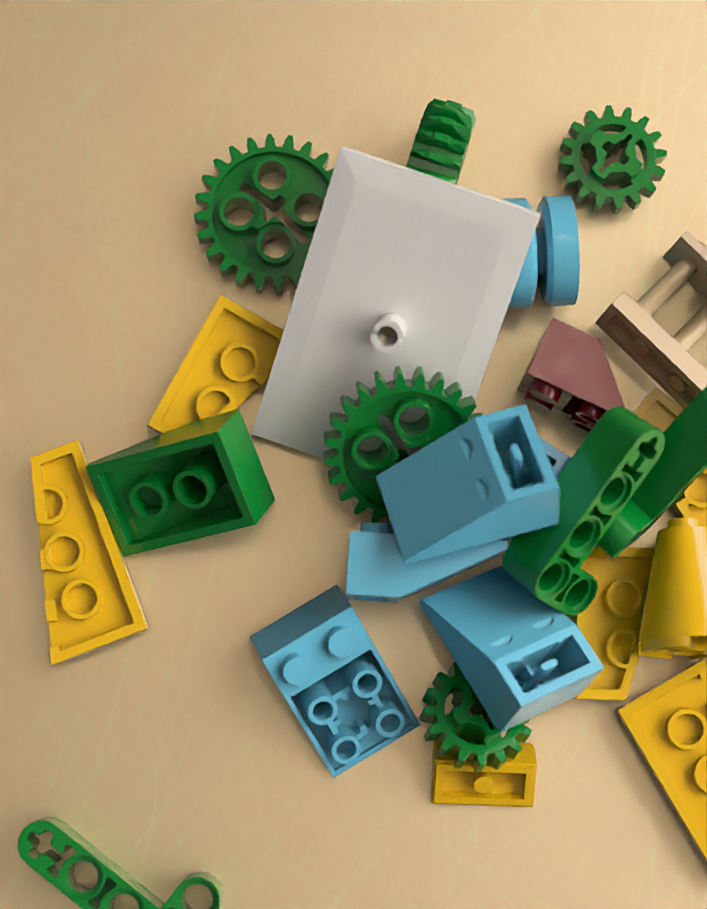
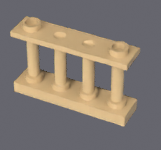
M687 230L663 256L672 267L638 301L633 300L623 291L595 322L683 409L707 386V370L688 352V349L707 331V303L674 336L665 331L652 318V314L686 281L707 299V276L705 274L707 272V245L695 239Z

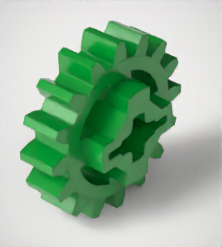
M606 105L602 118H598L592 110L587 111L583 119L585 127L574 121L568 131L573 139L564 138L559 150L568 156L560 158L558 170L570 171V174L565 178L563 186L565 189L578 187L580 191L575 200L578 204L585 201L588 197L594 200L593 212L598 213L603 204L606 203L610 204L613 215H618L625 201L632 210L637 209L641 203L640 194L650 199L657 189L653 182H660L666 170L656 164L664 161L667 156V150L655 149L654 147L662 134L660 131L650 134L645 131L649 122V118L646 116L637 123L632 121V108L626 107L621 117L614 115L611 105ZM612 131V132H618V133H615V134H606V133H604V132ZM636 146L639 147L642 153L643 163L636 159ZM621 149H624L619 162L616 161L611 166L608 165L604 171H600L605 158L608 159L613 154L616 155ZM581 151L584 152L582 157L589 162V173L587 175L582 168ZM618 185L621 189H607L604 186Z
M454 662L448 671L449 676L439 672L432 682L434 688H428L423 696L422 701L428 707H424L422 710L420 721L432 723L424 738L426 741L437 739L440 741L441 745L436 753L439 758L447 755L449 752L454 754V768L459 769L465 760L472 761L475 773L482 771L487 760H489L495 770L500 769L506 761L505 755L514 759L521 751L520 743H525L532 732L530 728L524 725L530 719L507 729L506 735L502 738L459 666ZM452 693L454 697L451 702L454 708L449 714L445 715V701Z

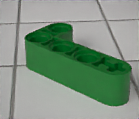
M707 386L663 432L665 445L661 456L598 542L597 546L611 560L639 539L707 468Z
M616 406L606 411L556 479L560 488L559 524L516 535L503 555L502 566L505 572L539 600L566 615L574 616L586 610L597 594L598 584L597 580L581 568V566L658 461L665 445V436L662 431L623 406Z
M45 817L28 824L18 837L17 848L23 861L82 909H114L113 900L119 894H129L134 897L139 909H192L187 904L185 894L187 888L194 884L203 885L210 890L213 903L209 909H219L223 902L224 891L221 882L216 876L200 871L188 875L175 889L169 899L163 902L68 824L56 817ZM50 831L54 835L50 842L53 848L63 854L72 847L76 853L65 860L59 870L55 863L63 857L51 849L40 853L37 850L40 840L35 834L41 835ZM87 861L94 865L98 873V881L94 887L84 888L77 884L73 876V869L77 862Z

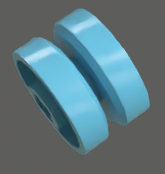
M570 195L543 196L539 202L537 212H540L541 215L508 309L530 308L536 296L537 277L541 297L548 306L575 305L579 291L580 252L576 211ZM526 198L501 199L532 210Z

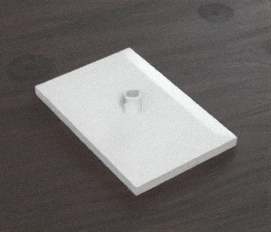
M342 146L252 434L324 459L323 452L332 449L324 444V432L336 430L330 424L329 415L331 412L346 413L341 406L340 397L345 395L354 400L359 398L355 384L357 381L362 382L369 389L375 387L374 372L376 371L383 375L386 382L392 381L395 366H400L404 379H411L416 367L420 366L427 382L439 371L445 380L444 389L457 381L460 383L463 391L459 400L468 396H472L475 400L541 213ZM382 327H392L397 332V336L387 335ZM410 407L403 411L400 419L405 422H415L424 415L425 410L419 407ZM384 414L380 415L378 420L393 433L398 450L403 448L410 456L416 453L415 447L410 449L404 444L390 419ZM367 437L358 444V447L364 451H374L382 445L383 440L378 437Z

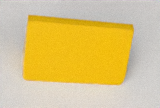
M439 740L433 742L431 803L533 807L537 760L533 744L520 743L522 749L514 759L505 755L506 761L500 769L495 770L489 760H487L482 771L475 773L472 761L465 760L464 764L459 769L454 768V754L449 752L447 755L439 758L436 753L441 743Z

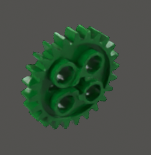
M268 134L265 147L258 148L252 137L247 138L248 152L244 154L234 146H230L231 162L229 164L215 158L213 163L219 175L218 177L211 175L202 176L203 185L210 193H197L195 199L199 206L207 210L195 213L194 220L197 225L207 226L197 236L200 244L214 243L207 250L206 256L209 262L223 258L219 267V272L223 277L230 274L233 270H237L236 284L238 287L241 288L249 278L255 279L256 293H262L266 282H273L277 295H281L285 281H291L294 288L297 289L318 219L311 222L303 221L298 218L296 212L298 208L308 203L315 204L322 209L334 168L328 171L325 170L329 163V154L327 152L315 159L311 157L312 142L308 141L300 151L294 150L292 135L287 136L282 147H276L273 135ZM270 172L279 173L286 179L281 187L273 190L266 189L259 182L265 174ZM241 187H250L271 211L276 212L282 208L285 223L296 232L306 236L309 241L305 244L300 243L284 223L276 217L267 221L264 206L250 195L243 193ZM235 208H246L253 213L251 220L245 225L236 226L227 221L228 214ZM281 239L288 243L290 249L283 257L271 258L263 252L266 243L270 240Z
M395 366L393 380L386 382L379 371L374 372L375 387L369 389L365 384L357 381L355 384L359 398L354 400L342 395L340 402L346 413H330V424L336 430L324 432V444L332 448L323 452L324 464L334 466L328 471L330 484L342 483L337 489L340 501L354 497L352 508L355 515L360 514L368 507L370 508L371 523L380 521L384 514L388 515L376 476L410 456L403 448L398 450L393 433L378 420L380 415L384 414L390 419L404 444L410 449L415 447L416 452L474 417L482 416V413L472 414L477 407L472 396L459 400L463 392L460 383L456 381L444 389L445 380L439 371L429 382L425 381L422 367L420 366L416 367L411 379H404L400 366ZM410 407H419L425 410L424 415L415 422H405L400 419L403 411ZM367 437H378L383 440L382 445L374 451H364L358 447V444Z

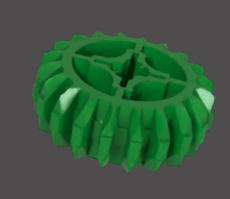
M434 98L427 104L406 167L457 184L475 126L476 118L474 111L463 107L461 103L448 99L443 101Z

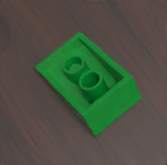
M239 409L193 421L93 461L85 467L124 557L256 525L275 501Z

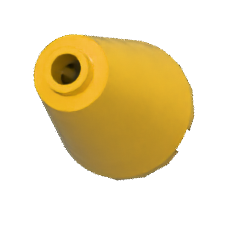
M696 518L668 520V528L661 529L657 533L637 641L638 655L641 657L673 659V655L689 656V659L707 658V528L699 526V520Z

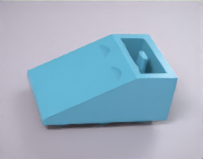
M526 404L474 417L376 476L405 565L559 524L560 488Z
M361 523L360 531H350L346 598L347 600L396 603L497 558L508 549V541L496 540L405 565L395 534H392V525Z
M502 565L427 596L419 602L499 733L581 695L604 669V666L578 626L562 612L539 600L507 574Z
M337 584L250 636L262 662L333 778L420 726L418 719L356 612Z

